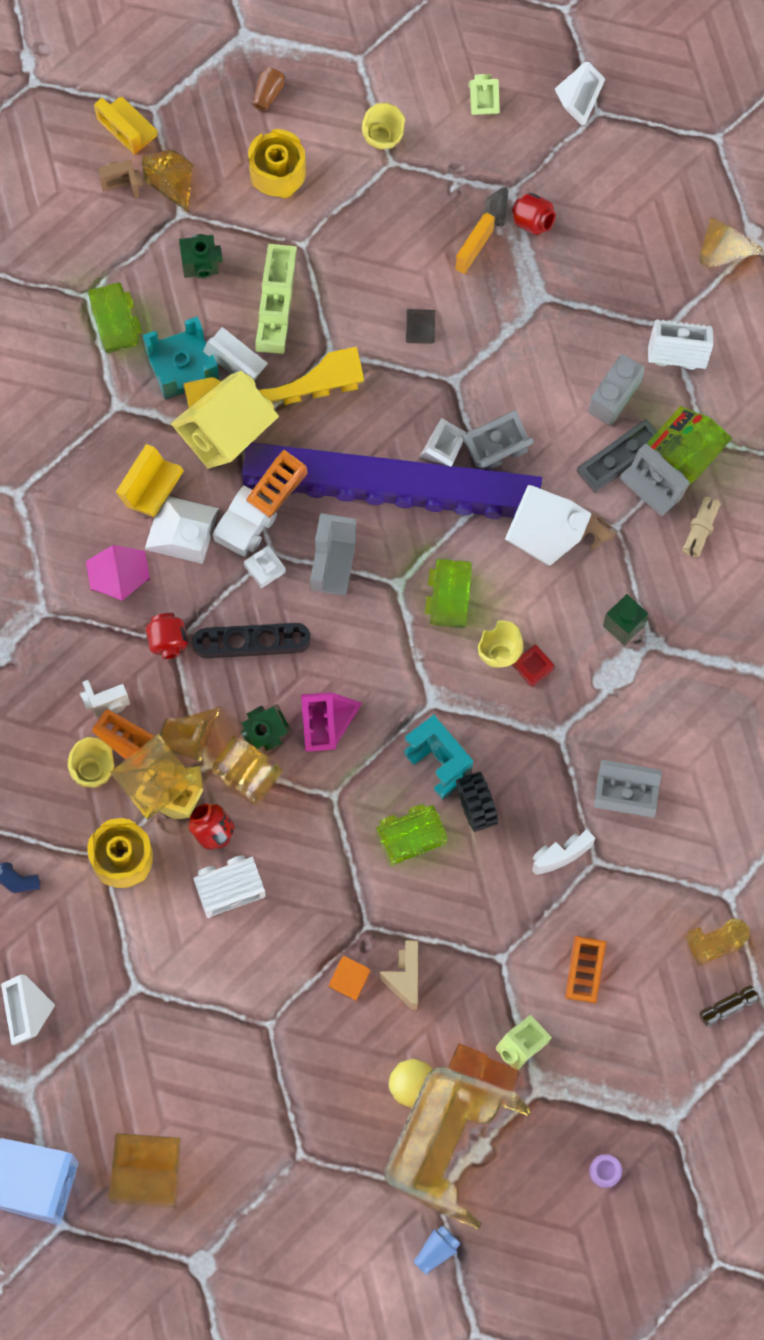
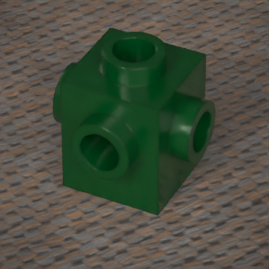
M196 234L191 238L179 239L184 278H207L213 274H219L217 263L223 262L221 245H215L213 235Z
M278 704L266 710L262 705L246 713L248 720L241 723L244 727L241 733L249 747L253 745L255 750L264 747L266 752L282 744L280 737L292 731ZM262 724L267 727V733L262 731Z

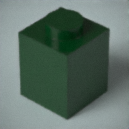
M626 594L606 613L603 627L625 646L645 627L649 613Z

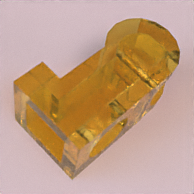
M735 918L727 921L722 928L707 934H703L701 928L698 927L689 931L685 938L697 965L700 966L742 948L749 938L750 931L744 921Z

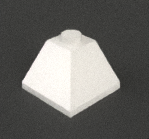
M528 485L505 540L550 566L581 541L592 514L571 500Z
M168 496L154 517L145 550L203 564L219 508Z

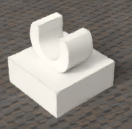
M266 546L244 561L245 568L261 589L286 572L285 567L269 546Z

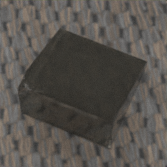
M502 187L485 200L484 214L487 212L495 217L494 226L505 225L509 190L507 187Z
M406 309L407 343L433 344L435 342V310Z

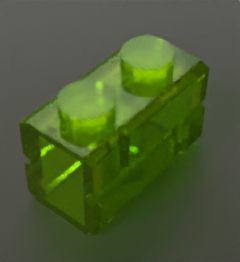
M120 282L106 285L104 288L99 287L89 290L90 305L105 353L136 346L139 343L137 334L142 333L138 316H131L130 308H134L130 291L124 292Z
M436 559V569H429L428 586H433V596H426L425 614L430 615L431 625L466 628L472 573L471 562Z
M418 804L408 810V815L397 818L396 815H391L379 822L380 826L376 827V837L390 867L447 844L448 837L434 805L426 807L425 804Z

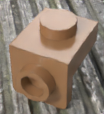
M131 160L119 163L109 162L102 167H97L103 191L131 185L134 198L140 197L138 187H142L143 182L139 169H133Z

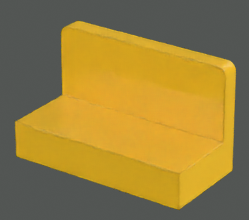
M102 97L94 104L96 119L134 155L158 136L157 129L123 97L117 98L111 104Z
M146 444L116 490V494L127 508L155 517L183 474L184 469L180 465L164 460L155 447Z

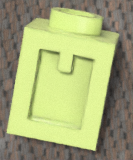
M491 74L474 75L475 80L468 82L471 115L500 114L498 79H491Z
M529 1015L503 1037L496 1046V1050L507 1064L515 1071H518L529 1058L546 1046L552 1037L532 1015Z

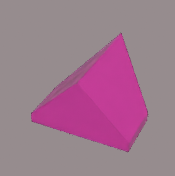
M112 545L86 561L91 591L95 590L122 601L144 582L150 580L144 550Z
M333 692L301 695L305 751L336 749V745L362 703Z

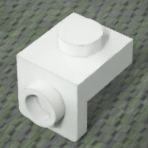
M89 681L82 682L85 692L80 693L86 710L93 709L96 718L100 717L106 709L117 714L123 711L125 706L130 705L128 694L123 684L94 695Z

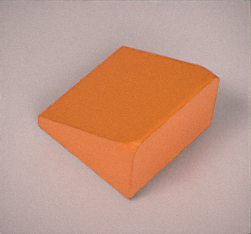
M343 955L328 987L357 1001L371 974V969Z

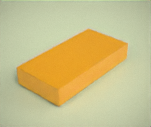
M487 212L483 214L456 255L455 267L457 271L463 274L466 273L494 230V216Z

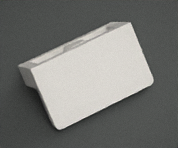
M223 327L213 338L209 339L203 350L209 357L214 355L216 362L230 374L242 370L254 381L268 364Z

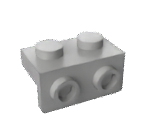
M516 410L461 435L475 467H485L486 470L503 464L501 459L509 455L515 458L529 451L527 446L534 443L533 438L527 436Z
M648 444L643 445L638 450L632 465L620 476V480L660 516H664L681 501L690 483L681 471L674 469L658 451L653 450Z
M602 760L597 777L593 807L655 818L662 771Z

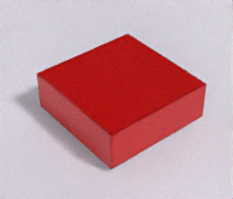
M536 644L524 652L512 664L531 687L555 669L552 661Z

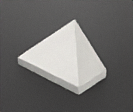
M585 62L555 88L563 107L581 125L586 124L605 78L589 62Z
M441 418L419 458L452 466L463 442L461 435L467 432Z
M19 975L1 984L11 1045H18L36 1037L55 1006L26 975Z

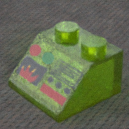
M679 406L646 444L653 450L658 451L674 469L681 471L690 482V485L732 440V437L712 418Z

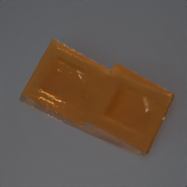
M458 1043L446 1070V1073L506 1102L520 1075L519 1070L489 1058L487 1054Z

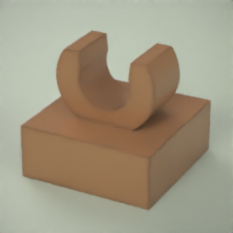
M591 513L592 515L581 540H584L589 533L594 535L595 541L590 546L592 550L599 548L602 542L611 541L618 533L615 528L597 513Z

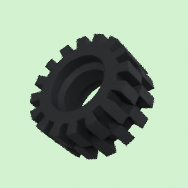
M476 772L456 779V788L461 800V806L464 809L465 817L472 831L477 832L497 825V810L494 807L495 803L492 800V794L488 789V784L483 774Z

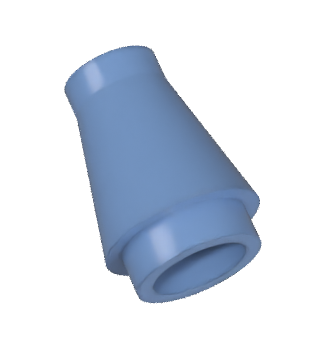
M442 1225L438 1230H433L413 1262L427 1275L432 1269L456 1254V1249L461 1243Z

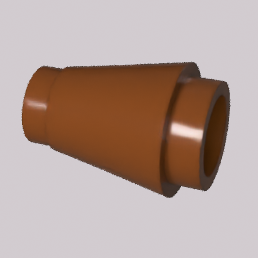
M265 67L264 71L259 73L252 101L254 108L263 112L268 110V107H270L285 86V75L282 72L271 67Z

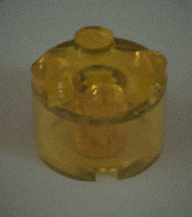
M235 735L232 736L212 763L213 768L211 770L216 775V778L227 787L231 788L235 784L237 786L235 789L241 793L240 795L253 805L258 800L262 801L283 773V770L277 764L272 766L268 763V757L245 740L241 738L239 740Z

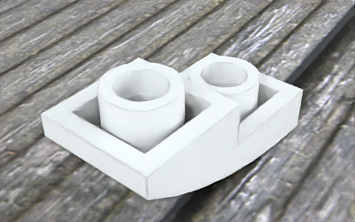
M586 829L580 836L575 833L563 845L566 850L556 842L550 848L546 845L543 846L533 857L535 862L532 871L538 875L569 864L593 846L595 837Z

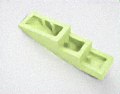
M268 244L255 343L256 352L285 354L297 246Z

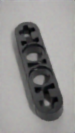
M280 623L203 628L194 634L192 643L194 652L201 658H224L300 653L309 647L311 639L309 629L302 623ZM279 632H284V638H292L294 632H300V637L305 638H301L299 644H294L293 639H284V645H280ZM263 633H271L275 637V642L268 647L262 646L258 642L259 636ZM236 634L243 636L245 639L244 645L237 649L230 647L228 644L229 638ZM219 636H223L224 649H220L219 643H211L209 649H203V645L198 643H202L205 637H209L210 642H219Z

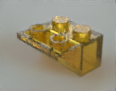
M116 1133L109 1192L111 1203L177 1208L181 1138Z

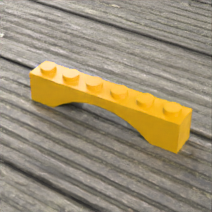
M357 346L328 352L315 368L292 383L258 391L272 403L283 400L284 405L302 402L301 396L312 394L313 399L330 396L329 390L341 388V393L358 390V384L364 382ZM211 377L184 383L188 408L222 381Z

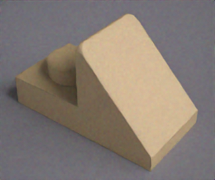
M405 941V950H399V969H405V972L383 971L380 972V980L411 1010H417L418 941Z

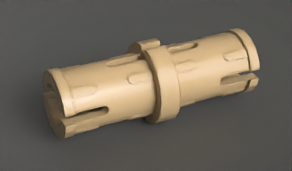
M711 497L703 498L697 517L692 519L690 523L691 531L682 548V551L687 555H690L693 548L692 557H700L707 536L713 532L714 527L712 524L721 507V503L716 499L713 500L710 507Z

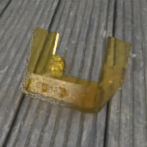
M446 1067L434 1068L426 1076L384 1171L385 1179L394 1189L428 1208L480 1229L482 1223L467 1209L457 1206L459 1200L457 1187L442 1177L468 1120L477 1124H486L495 1118L501 1105L528 1116L531 1109L515 1093Z

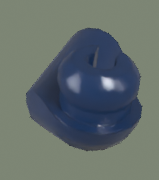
M0 863V884L12 893L40 890L38 874L21 876L13 869L11 863Z

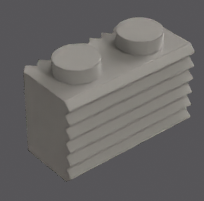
M624 354L619 355L615 364L612 365V368L606 374V377L600 382V386H597V390L591 395L588 408L589 414L612 426L641 384L645 372L644 366Z

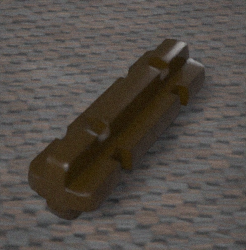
M749 985L741 989L739 994L736 992L716 1002L714 1007L709 1006L701 1010L699 1015L703 1024L709 1027L717 1023L719 1018L723 1020L744 1009L745 1005L750 1006L757 1002L759 995L756 989Z

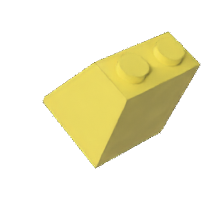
M241 370L225 378L170 424L207 469L229 463L235 459L279 416L274 411L272 402L262 396L256 389L254 380Z

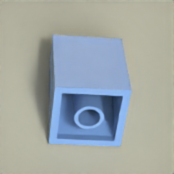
M1 1138L0 1210L60 1226L79 1162L72 1153Z

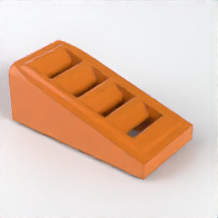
M283 450L246 498V501L268 518H271L307 475L306 465L286 450ZM286 466V467L289 468L291 471H293L294 474L292 475V474L289 473L287 470H285L283 467ZM277 474L288 481L286 485L275 478ZM271 484L273 487L279 490L280 493L277 495L267 486ZM263 493L273 502L269 505L259 495Z
M109 709L104 711L92 728V732L139 770L144 768L160 738ZM109 723L113 725L111 730L106 728ZM120 731L123 735L119 736L117 733Z
M574 935L565 999L596 1004L607 941ZM580 946L597 949L596 955L581 953ZM578 959L594 961V968L577 965ZM576 971L593 974V979L576 978ZM574 984L590 986L591 993L573 990Z

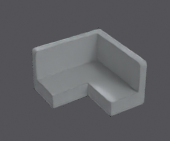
M320 513L315 539L316 552L310 578L311 591L342 596L347 594L356 546V519Z

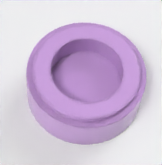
M602 1154L592 1161L589 1167V1176L598 1187L610 1188L620 1180L622 1166L614 1156Z

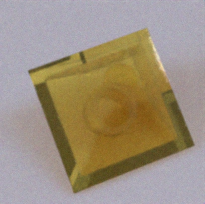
M159 733L110 772L147 820L196 782L195 778Z

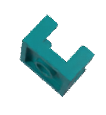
M198 316L185 320V331L161 340H158L157 331L143 335L146 354L165 400L185 393L184 383L211 377L220 380L218 365L214 355L209 357L203 352L206 342Z
M434 714L405 736V741L410 746L404 750V755L411 764L415 765L431 752L442 764L436 770V776L441 782L434 787V791L442 800L457 789L456 779L472 774L473 760Z

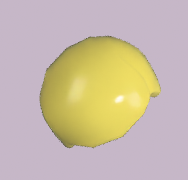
M376 103L368 109L362 122V135L365 141L370 146L380 150L393 148L400 142L403 136L405 117L398 107L390 103Z
M498 621L495 629L491 631L484 630L481 641L478 644L480 659L492 668L510 666L523 653L521 631L517 625L510 621Z
M84 738L77 741L71 749L67 765L69 774L76 784L82 787L96 788L107 783L112 775L115 766L112 748L100 738Z
M409 1059L397 1064L390 1074L388 1086L393 1098L399 1104L414 1110H421L432 1105L439 1095L440 1081L434 1069L426 1062L418 1059Z

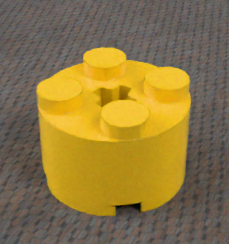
M283 129L271 130V133L265 135L261 133L254 138L248 150L249 173L252 185L266 195L289 198L293 192L300 188L306 177V154L300 139L292 132Z
M125 818L110 819L101 824L89 838L87 847L88 857L94 873L102 883L115 888H128L143 882L147 878L153 864V851L148 835L135 822ZM119 849H124L123 857L117 858L116 855H118Z

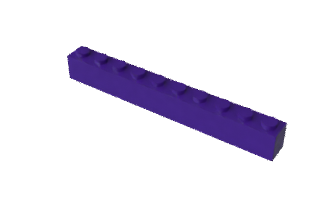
M253 442L246 447L242 471L243 485L253 490L283 450H286L307 467V475L291 494L295 492L306 493L313 498L332 496L347 502L354 499L365 500L372 505L390 503L405 509L412 508L413 506L424 507L431 512L449 510L464 516L471 515L472 513L483 514L490 519H499L501 517L514 519L528 485L541 489L542 477ZM286 466L283 467L285 470H287V471H288L289 473H291L292 475L294 474V472L291 471V470H290L289 468H287ZM278 474L275 477L284 485L288 482ZM271 484L267 486L269 489L277 490Z

